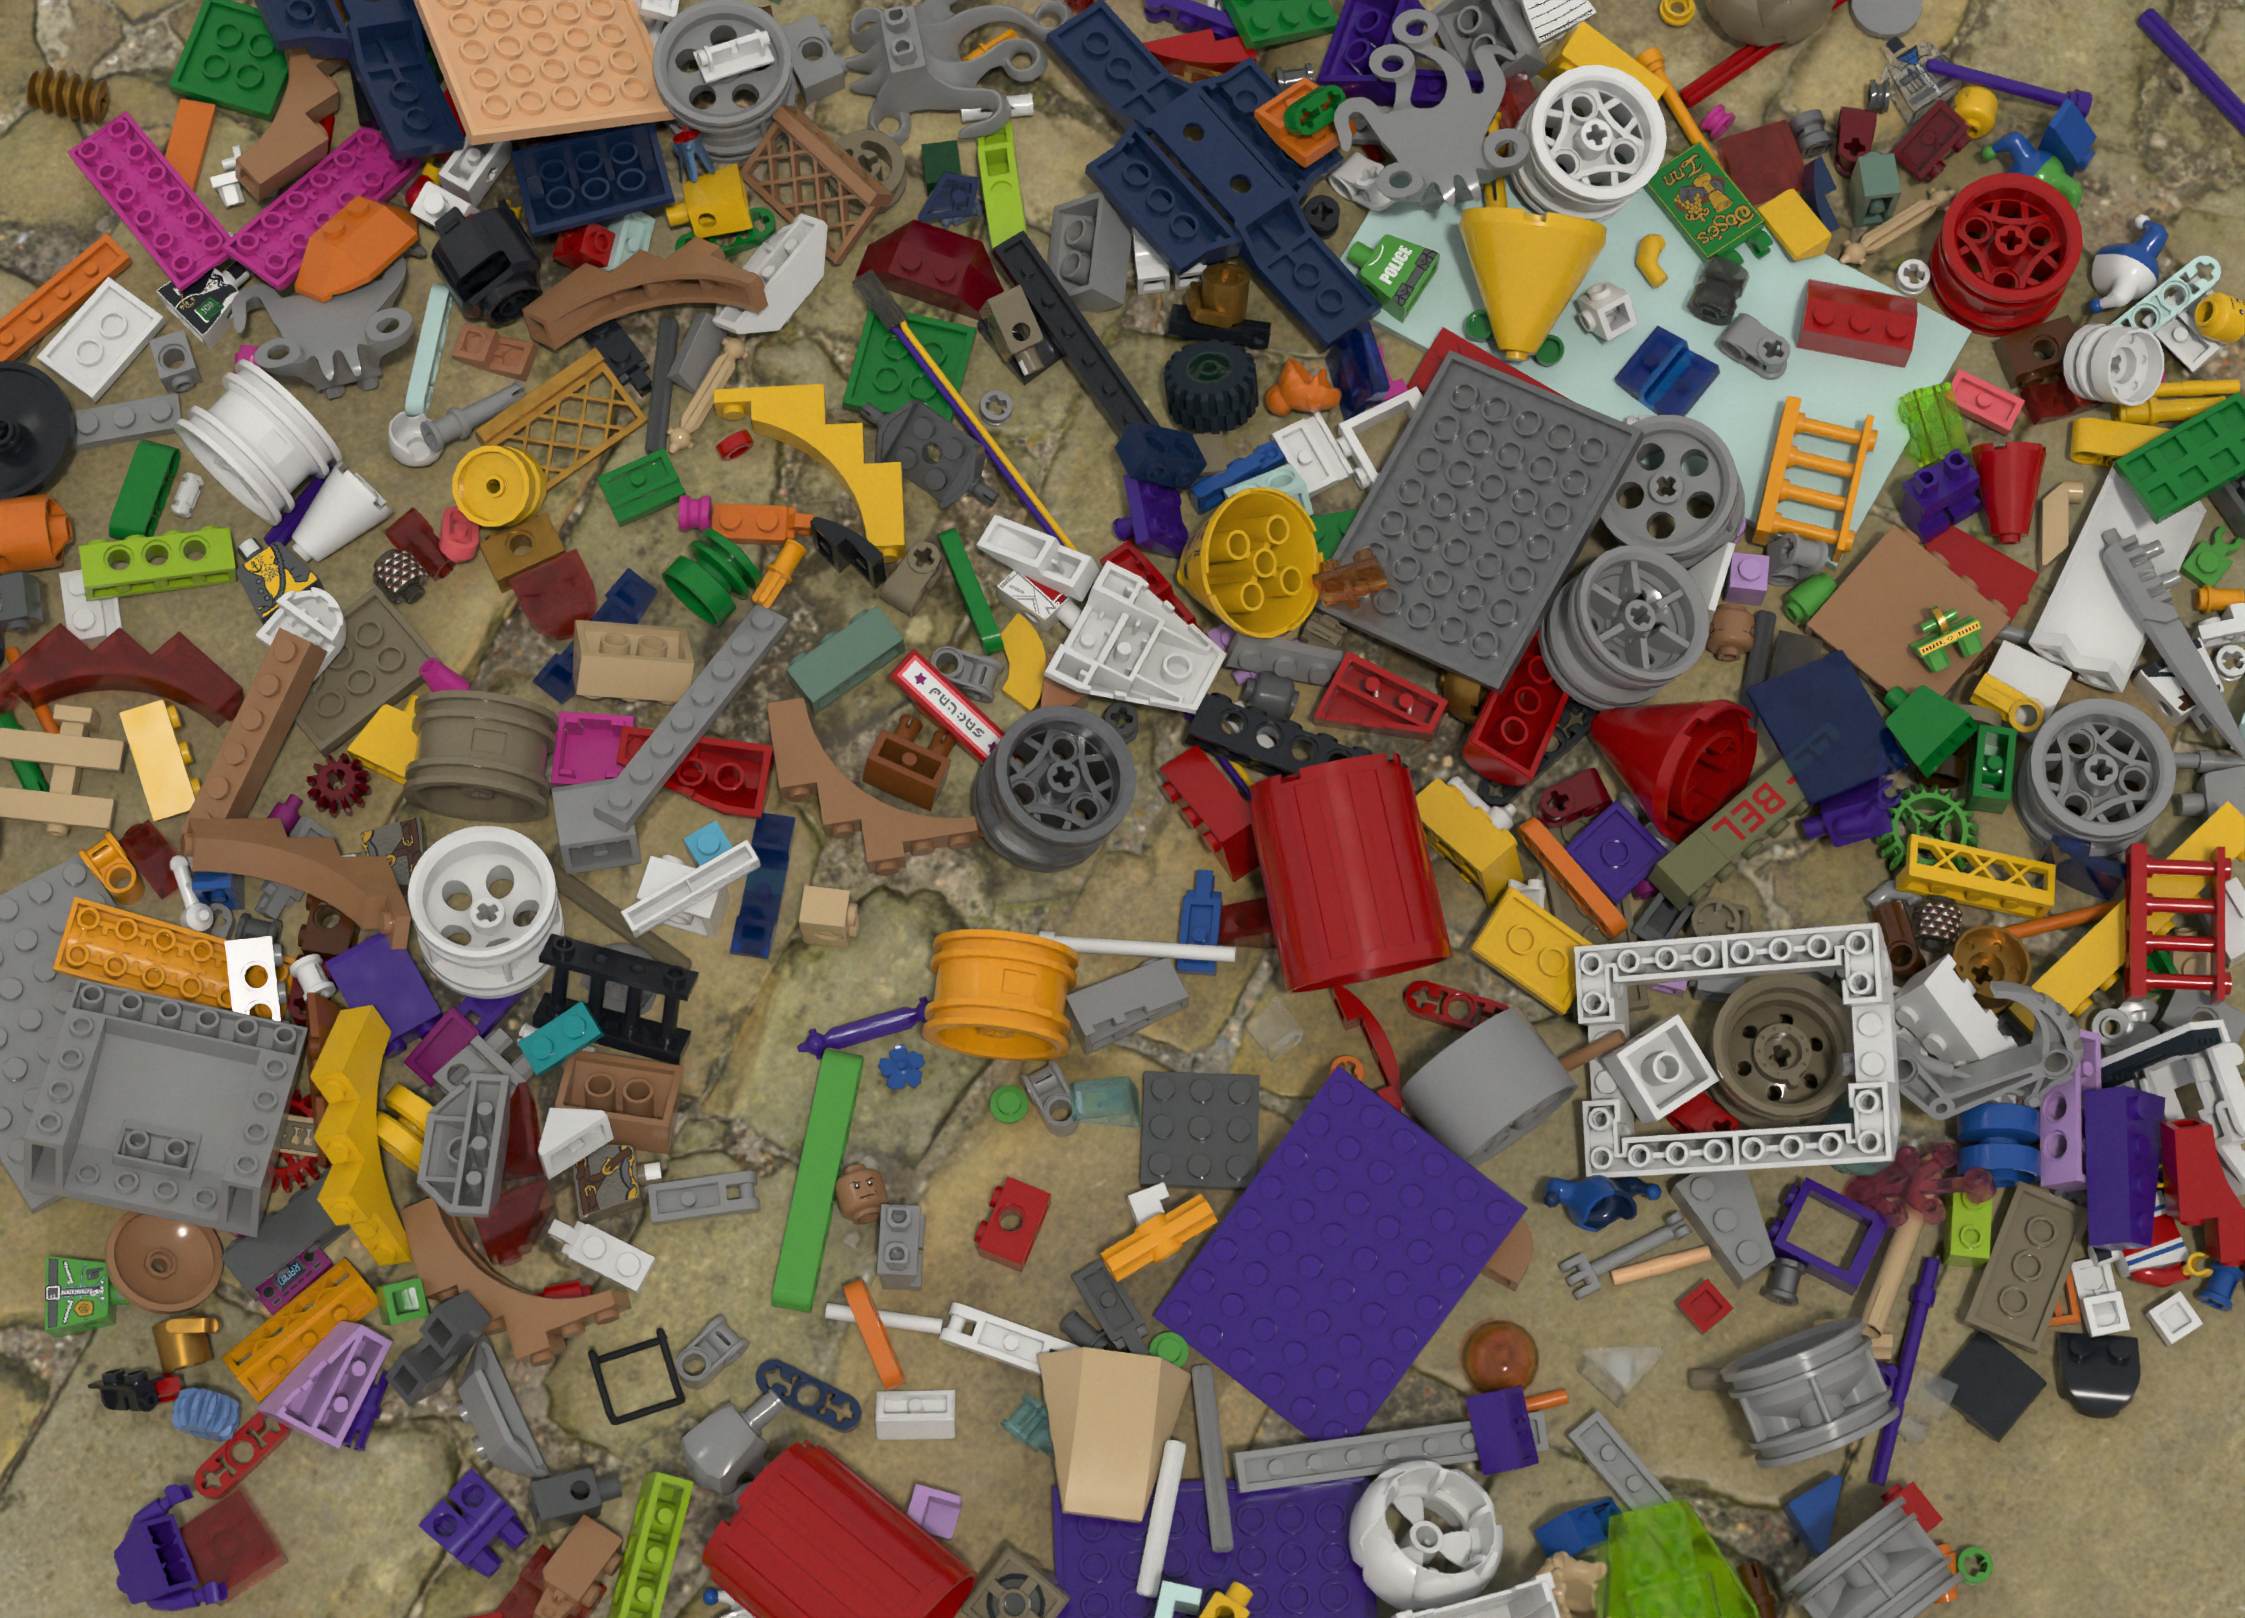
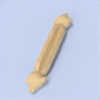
M1934 187L1929 190L1930 199L1916 202L1863 235L1859 243H1851L1847 240L1843 244L1845 250L1839 262L1841 264L1859 263L1861 266L1867 263L1865 260L1866 254L1877 253L1930 220L1936 211L1947 212L1956 191L1954 189L1945 191L1942 189L1936 190Z
M738 334L730 339L726 337L722 339L721 344L724 345V353L716 357L680 416L679 427L675 429L669 427L666 431L669 434L670 454L673 455L678 450L686 447L688 449L693 447L694 443L691 442L690 434L699 429L713 406V389H723L735 369V359L742 358L745 360L748 356V353L745 352L744 344L746 334Z

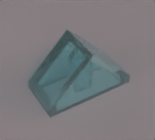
M1129 1076L1070 1084L1073 1122L1135 1128L1141 1126L1139 1090Z

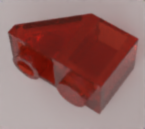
M149 819L144 823L131 826L124 833V837L117 842L162 900L178 888L174 872L171 871L169 864L176 853Z

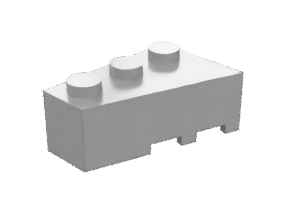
M1747 1170L1691 1173L1674 1185L1670 1193L1671 1198L1704 1244L1708 1245L1710 1252L1738 1290L1771 1267L1776 1258Z

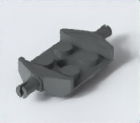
M918 399L911 400L893 413L887 414L880 411L870 402H867L862 407L864 410L860 411V415L875 424L877 429H879L877 434L876 463L901 462L903 476L939 500L940 504L938 507L941 509L950 507L968 494H974L990 507L995 504L1000 494L982 482L984 478L981 475L986 454L984 446ZM931 442L936 443L941 448L942 457L939 462L933 461L928 455V446Z

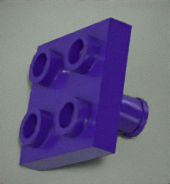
M1128 474L1124 475L1131 514L1114 520L1113 528L1119 540L1127 541L1135 536L1137 545L1175 559L1181 558L1188 540V532L1183 524L1180 510L1182 501L1177 489L1131 479Z

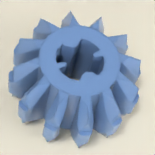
M191 1387L179 1392L172 1408L171 1422L177 1430L182 1431L184 1434L208 1441L215 1440L221 1442L232 1439L234 1431L238 1428L241 1408L239 1403L228 1395L204 1388L196 1389Z

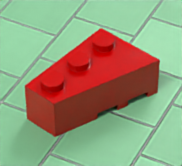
M1347 651L1313 719L1316 726L1432 742L1448 711L1449 700Z
M1197 744L1159 768L1164 784L1160 786L1163 794L1172 805L1177 803L1185 821L1192 829L1198 832L1208 849L1213 853L1233 882H1236L1260 866L1246 801Z

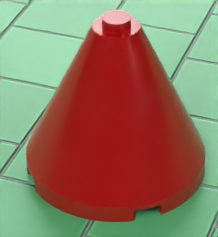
M1727 699L1614 707L1597 713L1590 723L1593 742L1662 837L1678 845L1745 790L1757 751V730L1750 728L1747 718H1753L1752 713L1744 706Z

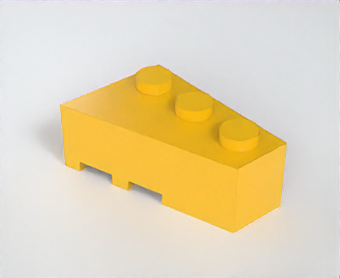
M1583 20L1555 43L1545 58L1547 66L1536 74L1551 82L1567 70L1580 66L1603 65L1612 67L1635 77L1650 91L1657 102L1668 86L1667 83Z
M1437 777L1416 795L1426 842L1442 859L1447 856L1463 870L1459 877L1467 885L1473 880L1484 891L1486 898L1484 903L1491 910L1496 907L1508 888L1509 879L1522 883L1525 882L1516 850L1518 843L1514 836L1505 828L1499 830L1495 827L1489 815L1481 807L1476 806L1473 808L1467 803L1466 797L1458 787L1453 784L1448 786Z

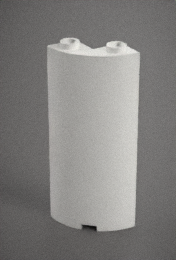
M2113 463L2030 638L2029 644L2042 658L2060 667L2066 666L2078 672L2077 680L2100 689L2122 693L2148 639V634L2102 558L2105 550L2109 548L2103 534L2113 528H2116L2122 539L2135 534L2140 546H2145L2158 539L2164 548V553L2150 560L2154 565L2157 576L2160 575L2161 577L2175 569L2179 572L2205 516L2206 509L2199 500L2156 525L2114 470Z

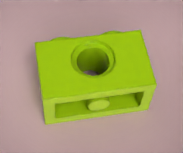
M1953 1179L1947 1187L1942 1265L1981 1269L1990 1259L1993 1182Z

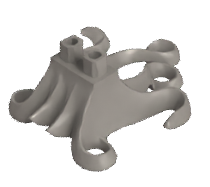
M925 0L915 7L913 5L907 7L902 5L886 9L885 11L876 7L860 9L851 21L849 38L853 48L864 53L845 58L844 61L846 66L854 70L870 73L850 83V88L857 93L876 96L868 113V130L882 132L879 130V123L882 119L894 117L899 121L898 130L891 134H884L890 136L901 146L910 134L911 112L929 109L960 110L988 108L994 112L989 118L964 127L958 134L961 138L966 139L997 132L1009 121L1011 106L1005 95L998 90L975 88L977 82L989 69L1003 66L1007 74L1014 80L1021 82L1033 81L1046 70V52L1039 44L1032 40L1011 38L1001 41L979 57L962 61L958 54L959 44L973 29L997 21H1007L1022 25L1029 29L1038 39L1045 42L1049 32L1074 17L1073 11L1063 1L1058 0L1043 2L1031 15L1018 8L1005 5H984L954 14L949 9L958 0ZM1048 12H1054L1060 16L1061 21L1057 27L1047 28L1040 25V18ZM868 22H875L872 26L860 32V29L864 24ZM1019 52H1027L1031 55L1033 61L1029 67L1019 69L1011 64L1012 58Z
M1411 9L1398 15L1392 24V31L1399 45H1383L1375 49L1369 58V67L1376 77L1383 81L1396 83V97L1393 109L1388 113H1383L1370 99L1364 97L1349 98L1338 105L1334 113V124L1341 148L1345 152L1349 151L1352 146V133L1349 121L1354 119L1365 120L1381 146L1395 161V163L1382 169L1376 179L1378 190L1384 196L1397 202H1418L1419 206H1424L1427 212L1440 209L1443 200L1449 206H1453L1455 197L1462 202L1471 199L1478 202L1481 200V189L1484 188L1485 183L1492 182L1517 171L1525 164L1530 153L1528 137L1517 129H1499L1489 134L1484 141V137L1500 108L1506 87L1504 74L1495 58L1509 62L1516 59L1515 55L1510 50L1499 45L1487 44L1479 46L1474 51V58L1483 76L1484 90L1481 94L1472 93L1466 72L1456 58L1449 52L1433 45V37L1439 26L1437 17L1427 10ZM1412 25H1425L1427 27V31L1420 36L1409 35L1406 29ZM1413 54L1439 64L1447 79L1445 97L1439 105L1433 108L1420 109L1411 104L1410 97L1416 75ZM1391 60L1403 64V67L1396 72H1388L1383 69L1382 65L1384 62ZM1508 142L1515 143L1518 147L1516 154L1511 157L1503 158L1497 154L1498 149ZM1404 174L1407 177L1409 185L1405 188H1395L1390 184L1391 178Z
M417 243L412 244L385 268V274L381 280H372L349 292L332 295L333 299L324 303L296 292L281 298L276 290L267 284L246 287L234 297L232 302L234 329L237 333H243L247 321L246 314L252 309L264 307L283 338L271 339L260 345L255 351L254 361L262 369L272 374L300 377L311 384L315 391L322 390L327 399L341 397L345 393L344 384L357 381L359 389L364 391L377 388L378 376L382 375L381 358L386 353L405 344L413 333L414 325L411 314L402 308H392L403 286L406 275V262L403 254L422 257L427 254V251ZM399 322V326L394 331L382 333L388 325ZM286 350L289 353L286 357L279 360L269 358L273 353Z

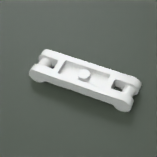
M956 1302L952 1303L948 1313L951 1316L947 1328L942 1329L939 1337L941 1342L950 1346L963 1348L1041 1377V1370H1039L1037 1361L1038 1354L1079 1348L1075 1344ZM966 1322L976 1324L972 1336L962 1333Z

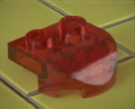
M577 549L508 579L531 628L538 634L542 633L546 636L555 637L556 640L574 638L575 620L591 621L598 608V597L594 584Z

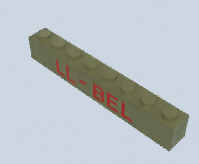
M1866 688L1863 689L1655 865L1648 879L1679 911L1690 902L1694 906L1698 905L1711 892L1709 888L1711 884L1716 880L1722 884L1738 869L1735 866L1738 861L1743 857L1749 861L1757 855L1764 847L1761 842L1769 835L1773 839L1777 838L1790 825L1787 820L1795 813L1799 817L1804 815L1815 804L1814 797L1821 791L1825 795L1830 793L1841 782L1842 779L1839 776L1848 769L1853 773L1866 761L1868 757L1865 754L1870 749L1874 748L1876 751H1879L1893 737L1885 723L1891 713Z

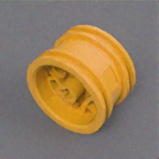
M954 930L935 937L933 941L935 955L931 959L930 968L937 975L934 1001L927 1004L924 1012L928 1022L923 1025L922 1036L926 1041L955 1053L1004 1061H1048L1061 1058L1069 1052V1042L1066 1037L1071 1033L1072 1025L1070 1020L1065 1017L1066 995L1068 990L1073 989L1077 983V975L1074 970L1079 965V956L1076 951L1060 942L1044 937L1004 930Z

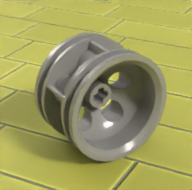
M707 0L692 5L677 14L660 34L653 55L654 77L663 103L677 118L665 120L667 129L673 138L682 132V126H685L686 130H699L700 135L703 137L702 144L714 163L735 164L746 162L775 121L772 115L781 105L797 107V91L788 39L777 21L761 8L740 0ZM756 29H759V31L766 30L769 35L771 44L768 47L774 62L770 63L764 70L755 71L751 69L707 84L700 69L693 73H685V70L696 61L693 52L702 50V47L705 45L708 47L753 34ZM739 90H749L758 97L756 104L748 108L737 106L733 99ZM703 91H710L715 95V103L707 109H697L692 106L694 98ZM783 131L775 140L776 146L786 136Z
M1679 415L1647 417L1631 424V426L1641 429L1645 437L1605 507L1601 518L1616 547L1640 545L1654 548L1672 557L1688 571L1726 543H1733L1740 532L1745 514L1743 486L1728 447L1709 427L1694 419ZM1658 452L1664 453V462L1659 468L1645 470L1640 467L1639 463L1645 458ZM1700 456L1708 461V467L1701 475L1689 476L1682 471L1683 462L1689 457ZM1666 485L1669 488L1673 486L1675 493L1670 497L1667 493L1664 496L1661 489ZM1630 487L1641 488L1644 491V498L1638 507L1626 509L1620 506V497L1625 490ZM1706 496L1715 503L1713 512L1708 517L1702 519L1691 516L1688 512V504L1693 497ZM1661 514L1670 516L1675 522L1672 534L1664 539L1652 537L1649 533L1652 520Z
M1862 1317L1838 1319L1788 1335L1739 1357L1720 1371L1723 1381L1733 1383L1728 1389L1729 1396L1732 1399L1740 1400L1753 1435L1748 1439L1750 1448L1760 1450L1754 1457L1758 1467H1778L1824 1454L1863 1438L1898 1417L1900 1410L1897 1403L1887 1401L1893 1393L1890 1386L1885 1385L1870 1348L1872 1345L1871 1338L1868 1335L1860 1334L1865 1329Z
M1900 1496L1834 1544L1780 1589L1785 1595L1793 1592L1798 1598L1793 1606L1796 1610L1804 1606L1812 1618H1914L1966 1577L1961 1571L1956 1575L1950 1571L1947 1566L1953 1562L1949 1556L1946 1558L1917 1522L1918 1516L1915 1512L1909 1516L1905 1513L1902 1507L1907 1502L1903 1496Z

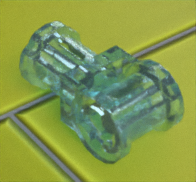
M1025 1394L1022 1397L1023 1403L1009 1420L1004 1419L1000 1425L1022 1445L1028 1446L1035 1453L1042 1450L1055 1461L1053 1442L1050 1440L1048 1428L1050 1424L1047 1409L1032 1396Z

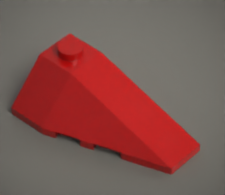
M622 726L616 760L617 764L626 767L655 730ZM702 736L663 786L723 815L762 819L769 797L775 762L773 746Z

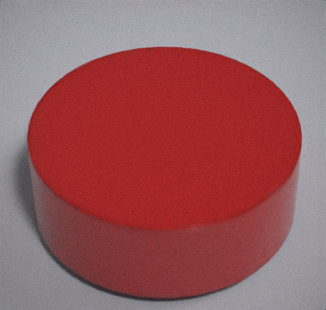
M741 430L722 440L716 446V450L723 461H730L748 452L753 447L754 441L748 430Z

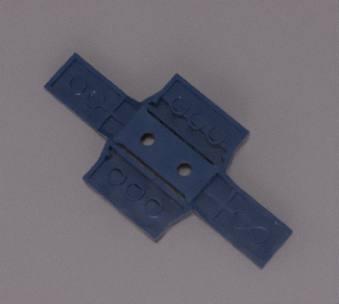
M254 0L277 51L306 47L311 56L349 60L395 161L463 149L465 138L426 57L424 44L428 43L429 39L413 0H378L376 2L339 0L347 16V28L334 0Z
M1104 0L1097 1L1047 34L1045 42L1126 130L1113 148L1086 165L1085 174L1178 277L1199 262L1206 265L1239 255L1325 351L1380 314L1382 305L1313 231L1301 209V206L1312 192L1314 184L1339 168L1344 158L1336 149H1333L1304 168L1273 141L1254 117V111L1283 91L1251 56L1222 75L1188 83L1171 75ZM1187 127H1197L1202 131L1203 138L1195 142L1185 138L1183 130ZM1151 134L1155 135L1157 141L1163 144L1178 160L1180 166L1187 170L1198 182L1204 193L1210 196L1226 213L1227 218L1234 222V228L1224 220L1149 137ZM1235 178L1245 179L1250 185V190L1246 193H1237L1231 188L1230 181Z

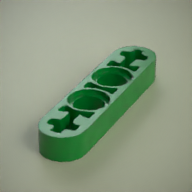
M956 528L937 533L942 553L985 655L989 656L1003 651L1004 644L999 629Z

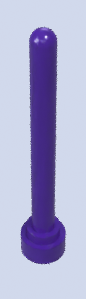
M1933 58L1927 60L1925 68L1929 73L2061 107L2066 98L2074 102L2084 119L2091 108L2092 94L2090 92L2075 89L2073 92L2067 91L2065 94Z

